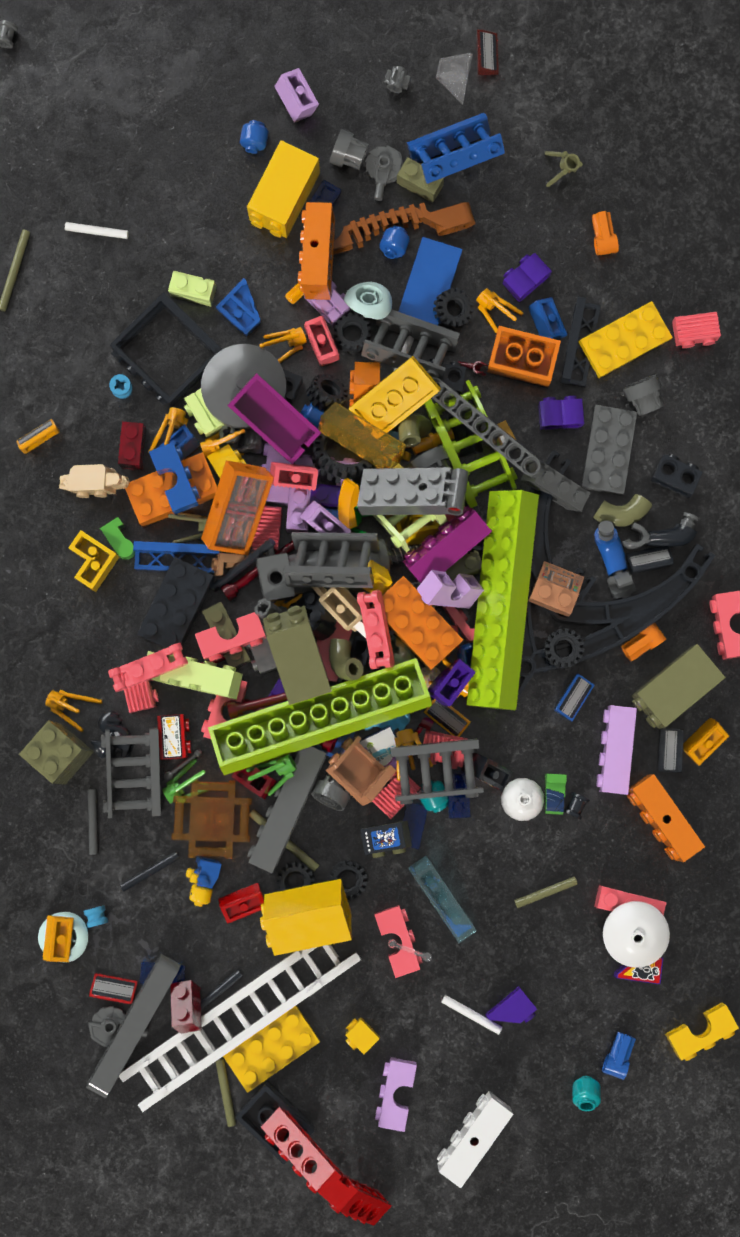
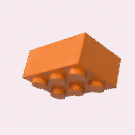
M499 326L487 372L549 387L561 341Z

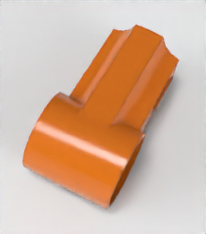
M602 211L593 214L592 222L595 233L594 247L596 255L618 253V239L613 231L610 212Z
M654 622L622 645L621 648L626 657L633 661L647 650H652L667 639Z

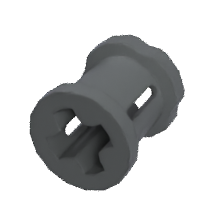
M0 21V47L13 48L14 43L12 40L14 32L17 31V25L9 21Z

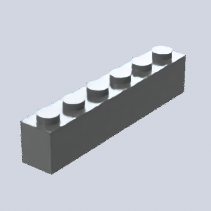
M312 746L293 753L292 757L295 758L294 762L297 770L293 771L295 776L288 779L276 791L274 797H277L274 806L270 805L267 810L266 817H268L265 826L261 825L256 836L259 837L256 846L252 845L247 856L250 857L248 863L267 872H275L328 753Z

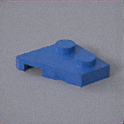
M243 278L216 306V309L247 337L261 323L247 281Z

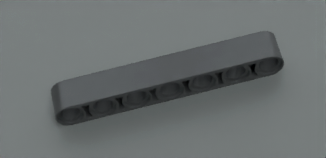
M432 377L437 384H440L441 388L432 399L524 474L532 478H539L544 474L545 464L537 456L449 385L438 378ZM452 397H456V403L449 407V400ZM468 410H472L471 418L465 420V413ZM488 423V430L481 433L482 424ZM500 436H504V443L501 446H497V439ZM516 449H521L520 457L513 459V452ZM533 462H537V470L535 472L530 473V464Z
M163 954L158 957L88 1080L87 1089L104 1098L108 1096L177 975L181 964Z

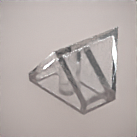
M472 53L441 58L436 74V79L462 105L472 64Z

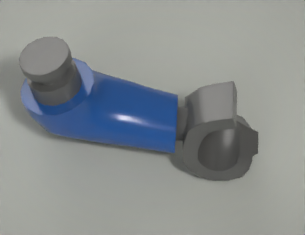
M607 520L602 521L595 531V542L603 558L608 576H611L607 579L611 595L615 599L621 597L624 599L630 597L631 593L636 591L631 572L626 571L628 568L625 553L614 524Z

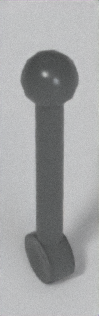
M200 749L195 750L194 754L171 771H166L164 777L167 780L172 779L174 773L196 757H201L202 751Z

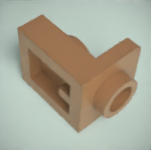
M224 553L215 555L211 564L214 576L223 575L224 564L225 568H233L245 558V555Z

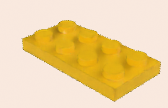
M651 301L579 340V344L598 378H601L671 340L673 337Z
M412 356L350 406L349 411L373 439L378 441L436 395L441 388L417 359Z
M294 1006L223 1057L248 1093L317 1045L320 1040L298 1007Z

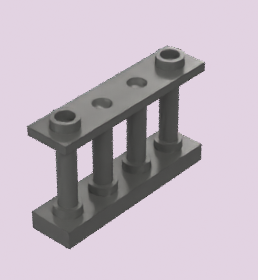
M392 309L385 318L376 319V325L380 327L373 342L365 339L362 356L398 368L412 357L401 352L407 337L412 336L414 339L420 340L413 356L431 377L443 381L446 368L442 367L441 364L447 350L455 352L460 333ZM387 330L400 333L393 349L381 345ZM427 343L439 347L433 363L421 359Z
M292 532L291 536L294 547L298 552L295 565L284 566L283 574L287 587L373 588L374 578L371 567H368L370 551H380L377 533ZM307 550H319L316 566H303ZM328 550H340L337 567L325 566ZM349 550L362 551L359 567H346Z
M149 727V733H145V735L110 736V729H105V734L101 735V748H106L107 799H103V813L108 812V818H112V810L147 809V811H151L152 816H161L158 727ZM145 744V746L150 747V754H146V757L111 758L110 745ZM146 765V768L150 767V776H146V778L111 780V767ZM146 787L151 789V797L147 798V800L112 801L111 788Z
M468 739L390 747L391 757H396V761L399 763L402 793L395 795V800L400 801V804H412L413 799L465 794L466 798L479 797V793L484 791L482 786L476 787L472 755L474 749H479V740ZM461 750V754H464L467 788L454 789L451 755H453L452 751ZM431 753H439L442 756L445 790L432 792L429 765ZM410 755H418V758H420L423 792L410 793L407 765Z

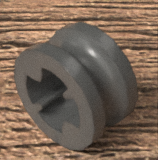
M224 425L219 432V437L221 439L228 436L230 432L234 433L240 431V429ZM241 435L225 443L235 445L240 440Z

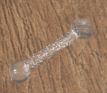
M394 939L388 941L390 948H399L420 956L427 962L432 958L428 952L422 953L396 943Z

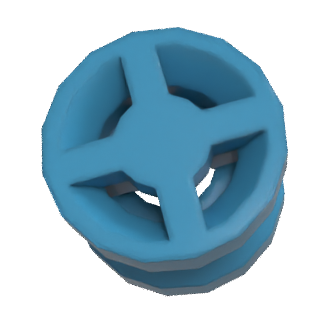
M115 375L109 383L112 393L117 398L124 399L132 393L133 386L125 375Z
M105 905L83 911L88 919L86 923L87 928L109 922L104 914L106 910Z

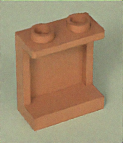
M358 735L353 739L349 737L341 745L342 751L339 754L335 753L328 761L330 765L325 771L364 806L374 800L396 770L391 765L384 767L359 743L362 738Z

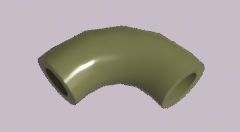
M418 413L410 414L400 422L398 427L400 445L405 448L417 446L421 442V438L426 437L431 432L432 422Z
M634 494L632 499L623 506H615L604 500L593 518L599 522L610 521L614 524V527H626L640 521L649 512L652 504L638 494Z
M334 638L330 640L329 660L332 670L340 679H359L363 674V665L358 659L351 658L352 642Z

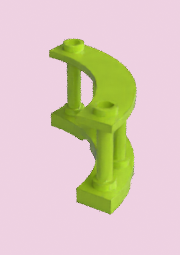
M469 380L465 381L468 392L461 394V396L467 401L472 399L476 408L487 416L479 400L481 394L478 387H473ZM456 397L449 400V407L456 403ZM432 399L424 403L427 414L437 435L439 434L442 446L449 456L453 469L460 468L469 473L497 460L501 462L505 473L475 486L474 484L470 485L469 482L467 483L465 500L471 508L477 506L475 497L478 496V493L508 481L513 490L517 489L514 480L518 478L513 467L509 468L506 458L497 451L471 463L461 464L457 453L461 449L483 439L474 434L458 442H451L447 432L451 428L462 424V422L456 417L447 421L446 419L441 420L440 415L446 409L438 403L434 404ZM472 410L465 413V420L471 418ZM484 423L486 429L481 431V433L488 430V423Z

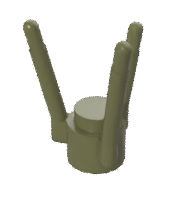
M546 151L545 155L562 157L560 161L561 172L552 178L546 186L550 187L567 173L576 172L583 165L579 157L575 154H568L567 151Z
M188 513L168 515L169 518L198 522V531L202 532L208 516ZM203 533L174 540L172 543H184L200 539Z

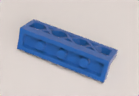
M134 541V569L168 571L170 566H163L159 559L165 554H171L174 558L176 557L174 554L181 555L179 559L184 558L186 555H192L196 560L193 566L196 567L200 564L203 568H197L208 573H214L212 568H206L201 561L207 556H215L221 553V551L209 550L205 544ZM140 553H149L154 560L148 565H140Z

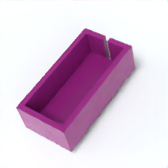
M257 373L227 404L232 411L291 464L305 451L301 445L304 443L309 447L321 434L314 425Z
M469 505L466 508L464 507L463 514L455 515L450 521L447 520L442 526L438 527L439 531L433 536L431 534L426 536L421 541L422 545L416 550L413 548L405 555L406 559L403 562L420 583H422L431 570L445 572L492 532L477 512Z

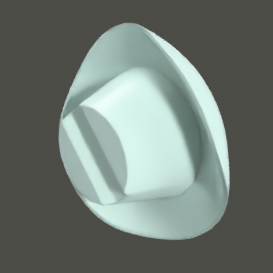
M364 282L354 285L347 291L344 297V302L352 310L363 315L365 318L383 319L388 316L392 309L390 292L386 287L376 282Z
M59 912L51 915L74 918L69 962L76 960L83 954L88 943V930L85 922L78 915L71 912ZM47 919L42 923L38 933V942L42 951L44 950Z

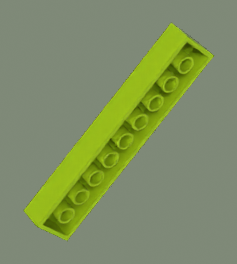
M523 490L489 491L486 524L492 532L484 538L480 585L484 591L478 597L471 659V669L475 671V674L469 681L467 705L506 710H516L538 494Z
M417 658L361 676L357 680H349L331 686L332 692L292 705H289V702L286 701L208 727L221 771L224 775L432 706L430 694Z

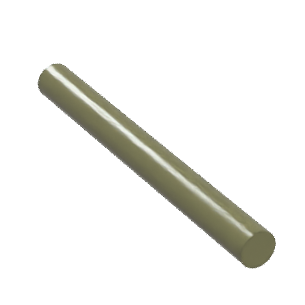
M22 230L0 299L1 311H6L30 236V232L27 230Z
M255 809L248 815L260 826H265L267 820ZM289 839L286 848L314 872L320 865Z

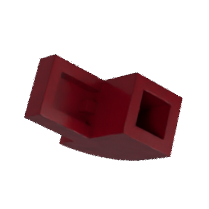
M256 767L251 772H246L247 768L232 774V778L263 799H266L268 792L277 782L267 774L249 781L248 777L261 771Z

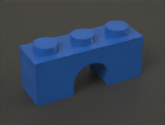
M172 442L149 451L159 475L167 472L177 475V484L172 489L165 491L173 513L178 514L198 506L197 499L200 498L196 486L191 487L189 479H192V475L188 466L183 467L181 460L185 458L180 446L176 448Z

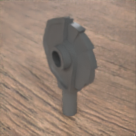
M388 145L387 147L378 146L376 149H373L365 160L366 172L368 171L370 177L376 180L374 199L378 201L383 200L384 187L386 184L397 180V174L403 166L401 153Z
M108 1006L106 1008L102 1007L97 1013L95 1012L92 1021L88 1022L91 1038L103 1047H108L126 1015L123 1013V1010L114 1008V1006ZM148 1028L145 1029L142 1037H147Z

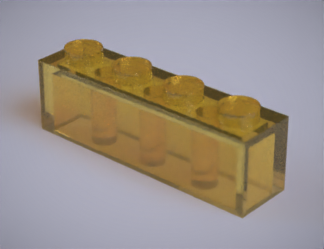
M337 402L321 415L318 428L321 433L372 463L377 468H394L403 459L406 447L404 443Z

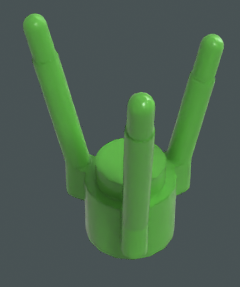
M289 754L247 768L246 772H251L255 767L261 769L271 766L248 777V780L252 781L276 770L279 776L284 775L268 792V795L271 796L288 779L295 776L293 771L297 770V767Z
M197 759L188 763L162 789L166 799L171 804L175 801L180 803L185 799L208 792V788H203L182 795L185 793L183 788L206 773L205 770L195 774L181 784L177 782L197 762Z

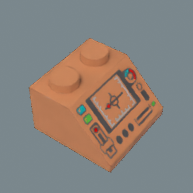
M544 561L528 601L569 617L578 598L584 577Z

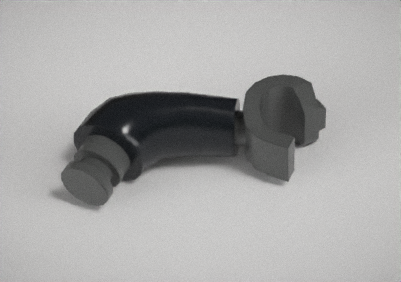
M684 512L683 517L685 518L681 519L680 524H675L671 529L649 531L648 533L643 526L633 523L630 529L638 532L639 541L634 542L627 539L621 543L627 549L632 550L641 547L645 543L648 546H683L695 538L697 531L694 530L696 526L694 522H697L699 518Z

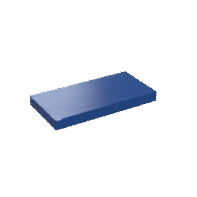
M422 237L398 312L438 326L440 319L439 317L435 319L434 315L437 312H433V308L436 307L434 301L437 300L436 297L451 288L462 249Z

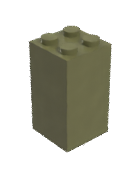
M294 606L286 612L271 613L264 618L263 623L266 637L289 705L332 692L305 606Z
M696 644L688 648L631 696L634 699L632 703L637 710L644 711L648 716L646 718L647 722L653 728H665L726 677L700 646Z
M48 720L19 755L52 784L66 785L94 751L63 724Z

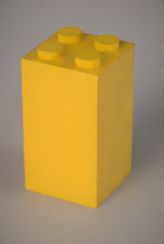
M280 141L247 205L251 224L260 229L264 227L270 230V233L280 238L283 236L287 238L320 174L319 158L284 141Z
M341 879L264 894V904H261L263 917H260L262 930L267 932L268 948L272 947L274 956L352 940V914Z

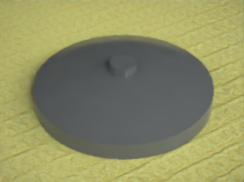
M237 344L222 349L211 358L202 375L201 393L207 409L215 419L232 428L252 429L227 404L255 373L285 399L287 391L285 373L279 361L270 352L256 345Z

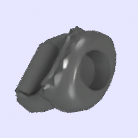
M245 429L243 447L238 448L239 441L235 445H230L233 451L237 449L239 453L251 452L259 454L263 452L266 441L253 429Z

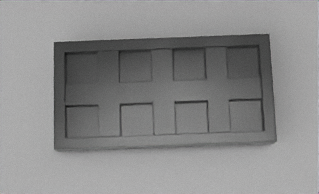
M595 405L582 488L624 495L637 417L636 411Z

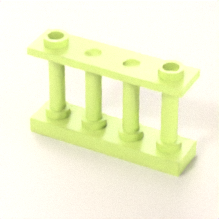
M393 457L386 461L389 468H403ZM445 514L423 515L399 534L393 526L407 515H393L388 520L383 515H373L392 536L390 539L397 548L402 547L406 552L410 549L405 540L429 521L433 522L436 520L440 526L447 522Z

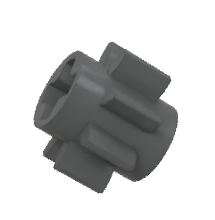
M394 66L392 70L387 69L384 83L388 84L387 88L390 91L401 93L402 89H408L411 76L407 75L408 71L405 68Z

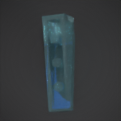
M426 856L408 868L458 943L477 931Z

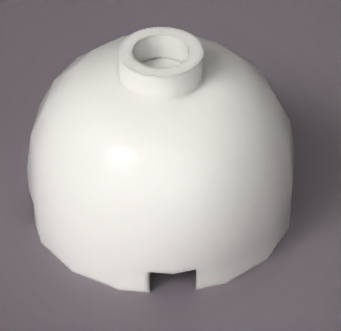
M517 778L510 781L501 794V805L505 813L511 818L518 821H528L535 818L542 811L544 793L535 781L527 778Z

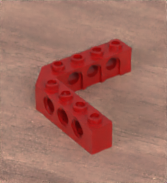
M279 1107L261 1126L266 1133L264 1136L266 1140L272 1145H277L280 1149L278 1151L279 1155L286 1161L290 1160L293 1164V1171L298 1176H303L307 1180L306 1186L313 1193L318 1192L325 1198L336 1213L339 1214L341 1212L344 1216H350L355 1221L358 1219L363 1224L368 1223L374 1226L392 1206L377 1189L370 1188L366 1184H362L344 1175L288 1111ZM289 1132L288 1139L284 1141L285 1135ZM303 1148L302 1155L298 1157L299 1150ZM317 1163V1169L312 1173V1167Z

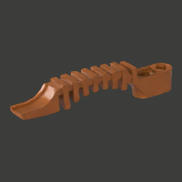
M468 202L433 212L427 211L425 203L419 204V209L414 204L409 205V208L404 209V206L399 207L397 211H394L393 208L389 210V213L382 211L377 216L371 214L367 219L362 217L359 218L358 222L353 220L350 222V225L344 226L341 235L334 240L333 255L353 249L350 235L353 234L358 248L364 246L360 231L363 232L366 241L371 240L370 228H372L374 236L379 235L380 225L383 232L388 229V223H391L392 227L398 226V221L400 220L404 229L408 228V220H411L414 229H418L419 223L423 222L436 229L439 236L467 229L475 225V220Z

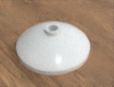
M632 901L621 904L608 915L603 927V940L607 951L617 962L628 967H644L656 962L664 954L669 943L670 932L665 917L656 907L645 902ZM636 935H641L642 939L640 941H635L634 937Z

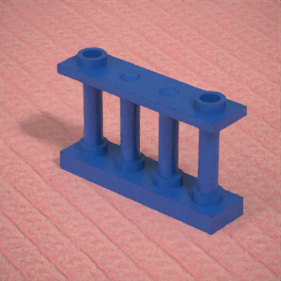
M485 113L407 142L411 159L416 162L423 161L421 166L427 184L505 153L501 134L489 136L491 132ZM480 138L482 139L481 141L476 142V143H473V144H470V143H469V142L475 141V140L480 139ZM459 146H462V147H463V148L458 149V150L453 151V152L450 151V150H452V149H454V148H457V147H459ZM441 153L443 154V156H440V157L435 158V159H433V160L431 159V157H434V156L439 155V154H441Z

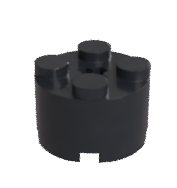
M314 592L305 593L296 602L291 603L289 608L305 606L315 639L325 640L335 632L337 620L320 603V596Z

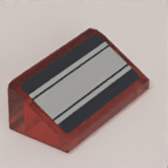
M477 30L478 75H497V33Z

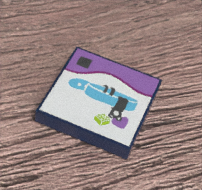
M391 725L363 737L359 741L384 767L391 765L397 770L396 757H391L390 747H396L394 740L396 736Z

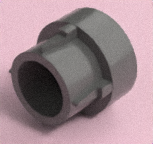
M341 129L329 163L341 168L345 164L360 170L369 144L354 138L355 133Z
M657 374L636 381L623 388L628 402L632 401L639 416L664 406L660 395L662 386Z
M438 446L415 458L411 465L413 468L451 467V462L444 447Z
M328 772L323 780L317 781L311 792V795L317 801L338 811H344L350 800L349 792Z

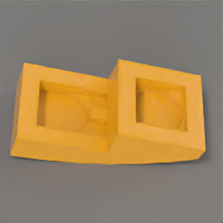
M346 478L343 480L339 494L338 517L341 523L351 529L357 526L354 507L358 503L359 486Z

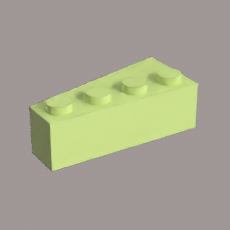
M148 651L147 656L155 652ZM173 654L168 656L170 662L175 661ZM186 657L187 665L151 679L160 683L237 700L243 674L235 672L236 668L223 665V668L216 667L217 663L204 661V664L198 663V659Z

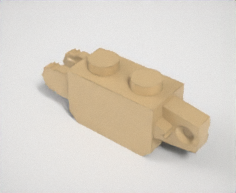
M103 464L75 465L70 469V474L60 476L59 488L76 493V497L89 498V495L105 498L107 494H116V489L127 488L130 482L129 478L121 476L115 469L106 467Z
M312 587L320 596V603L344 629L348 631L352 629L354 632L358 630L366 638L360 605L346 588L329 587L330 589L326 591L324 587Z

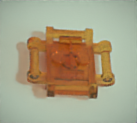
M197 779L191 783V796H173L175 820L174 833H172L171 840H189L188 858H195V856H218L232 859L233 842H250L248 827L249 805H252V798H235V780H229L228 782H203ZM198 790L228 791V798L198 797ZM184 803H190L189 833H183ZM234 804L241 805L239 835H233ZM196 840L226 841V848L195 847Z

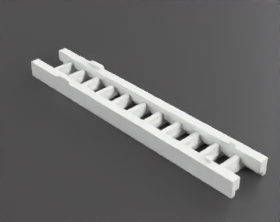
M325 945L323 948L335 964V967L323 975L309 955L317 947L293 952L201 1016L202 1027L212 1020L215 1022L227 1040L222 1046L216 1049L203 1029L182 1034L178 1032L123 1070L119 1075L120 1079L124 1082L140 1071L153 1091V1094L138 1104L141 1111L144 1112L361 960V957L355 952L340 962L338 959L339 955L332 945ZM303 957L318 978L306 987H304L291 965ZM286 970L299 989V992L288 1000L273 980L275 976ZM265 983L269 984L281 1002L278 1007L268 1012L255 992ZM248 995L263 1015L262 1018L252 1025L237 1005L239 1001ZM229 1008H232L245 1028L235 1037L231 1035L219 1017ZM193 1033L208 1054L199 1062L184 1042ZM175 1046L190 1067L181 1074H179L166 1054L167 1051ZM157 1058L171 1078V1081L161 1087L148 1067Z

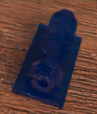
M453 774L454 789L467 788L466 774ZM465 794L448 796L449 818L470 817V800L466 798Z

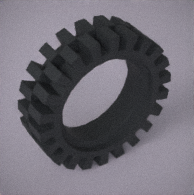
M337 422V427L331 423L328 428L324 426L321 434L314 440L312 462L313 464L315 463L317 470L320 469L322 476L328 473L327 479L330 481L333 477H336L335 483L340 484L341 479L348 478L357 484L359 478L362 480L363 469H376L380 451L378 441L373 440L370 434L367 435L368 432L365 428L360 431V425L355 424V427L352 428L351 422H346V427L343 426L342 422ZM335 442H348L361 448L365 458L356 464H342L334 461L328 455L326 449Z

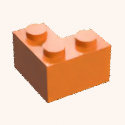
M355 362V370H350V394H354V399H350L349 408L380 383V362Z

